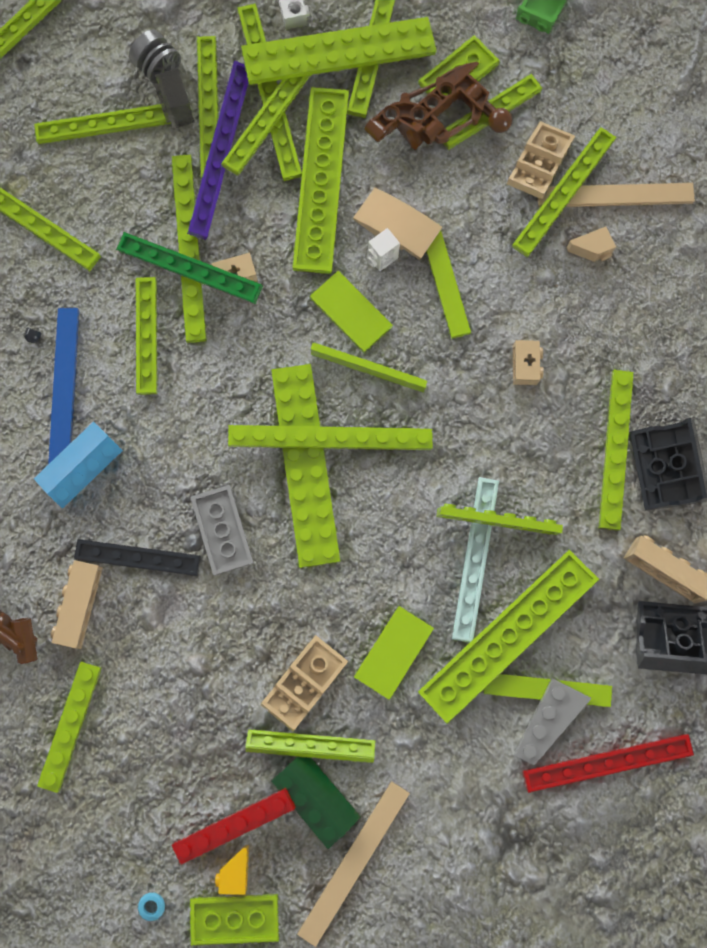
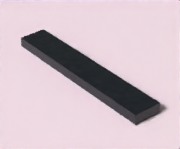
M77 539L74 560L190 576H198L201 558L200 555L81 539Z

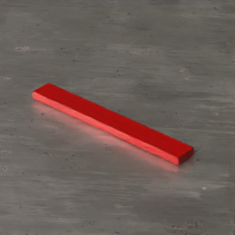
M683 734L527 769L522 772L527 792L530 793L694 756L689 734Z

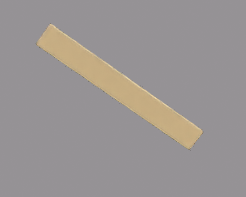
M693 183L584 185L579 188L566 207L693 204L695 201ZM550 186L543 199L538 198V208L542 206L556 186Z
M393 781L390 782L299 929L297 935L313 946H317L410 793Z

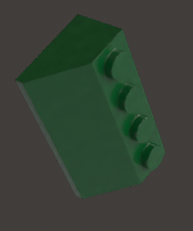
M298 756L271 780L279 791L284 788L287 789L296 807L295 811L327 849L343 837L361 817L311 757Z

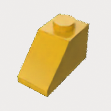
M244 845L220 869V873H216L215 887H219V894H246L249 845Z

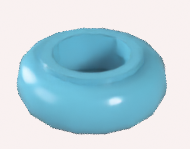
M150 892L145 894L138 903L139 915L147 921L159 919L165 910L164 899L157 893ZM149 900L156 902L158 906L157 911L154 913L146 910L145 905Z

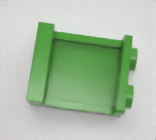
M524 0L522 5L518 7L515 19L536 28L540 32L549 34L567 0Z

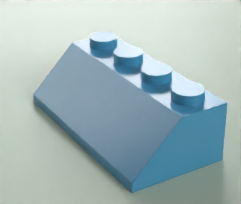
M93 421L34 480L63 509L123 450Z

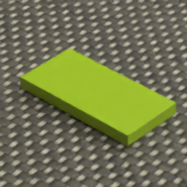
M473 35L418 81V85L424 88L435 83L437 77L442 76L449 70L472 62H479V65L470 75L477 81H480L499 65L500 60ZM435 87L425 92L429 94L433 89H435Z
M339 271L310 295V299L363 353L393 328V325Z
M398 606L354 678L390 700L434 628Z
M278 894L190 898L191 946L279 942Z

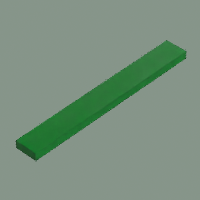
M123 232L116 248L117 251L252 304H256L263 285L126 232Z

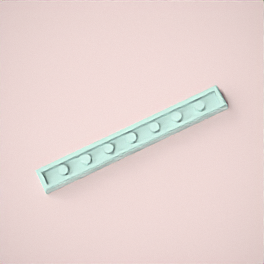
M478 478L473 507L476 508V512L484 513V510H495L498 480ZM471 522L452 640L470 643L474 639L491 525Z

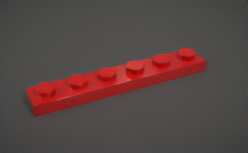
M284 788L174 842L171 846L180 865L293 811L296 807L287 789Z

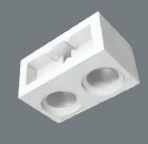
M278 0L285 30L307 25V17H310L308 5H304V0Z
M388 228L368 242L367 260L379 272L397 260L399 256L400 243Z

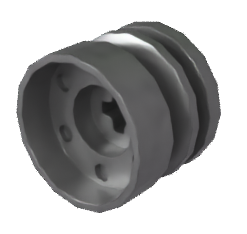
M154 29L142 33L134 41L129 51L130 61L155 85L162 84L173 76L181 63L180 53Z

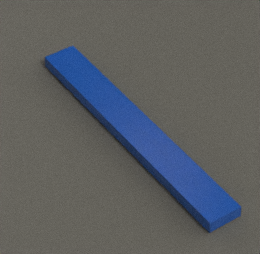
M58 308L48 464L72 442L79 327L78 308Z

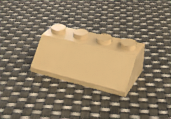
M644 535L635 538L623 559L694 604L707 601L706 572L700 569L695 570L690 566V562L683 558H676L672 555L673 552L665 547L660 548L648 536Z

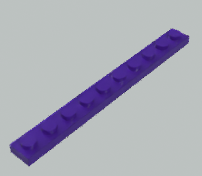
M235 60L230 72L187 232L189 235L204 240L207 239L226 169L222 167V162L231 150L248 86L245 64Z

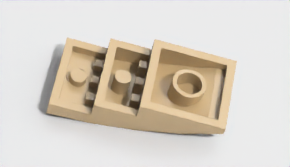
M540 121L526 143L525 150L508 178L507 185L543 199L563 163L575 135Z
M375 187L353 217L354 221L375 236L388 228L399 241V249L401 251L403 249L418 260L422 258L442 229V226L426 215Z
M315 635L260 705L293 732L348 661Z

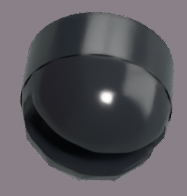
M27 327L24 337L30 343H37L42 333Z

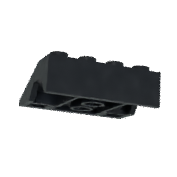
M686 418L682 422L671 425L652 426L630 431L645 511L707 501V477L695 421L692 418Z
M638 601L636 633L638 669L707 675V607Z

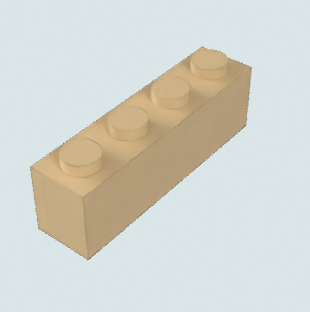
M74 560L73 565L69 566L67 573L69 577L68 584L64 586L62 591L64 599L56 613L58 618L57 625L51 631L52 643L76 649L82 648L102 567Z

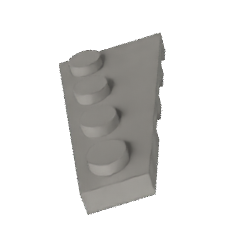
M552 678L514 755L535 765L592 698Z

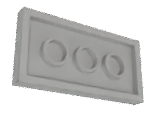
M227 485L191 496L213 575L216 576L254 564L231 486Z

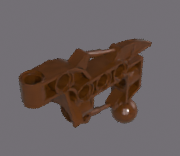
M472 62L449 70L442 76L437 77L435 83L424 88H419L411 93H402L400 102H394L386 106L379 114L368 121L364 131L376 142H380L395 129H398L415 151L423 142L431 145L434 141L437 144L447 143L450 137L459 133L470 124L477 125L483 113L488 117L489 127L496 133L508 131L512 126L513 119L509 110L505 108L496 109L488 101L490 92L470 75L479 65V62ZM435 87V89H433L418 104L415 102H410V99L418 95L423 94V92ZM457 99L459 101L462 100L471 108V120L447 131L437 117Z

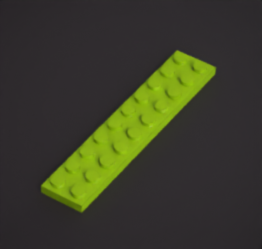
M428 17L241 46L249 85L433 56L437 52Z
M311 87L293 271L332 274L349 90Z
M311 364L271 369L279 426L320 427ZM282 448L299 568L340 562L324 448Z
M568 550L428 681L418 693L443 721L448 724L599 581V578L575 554Z

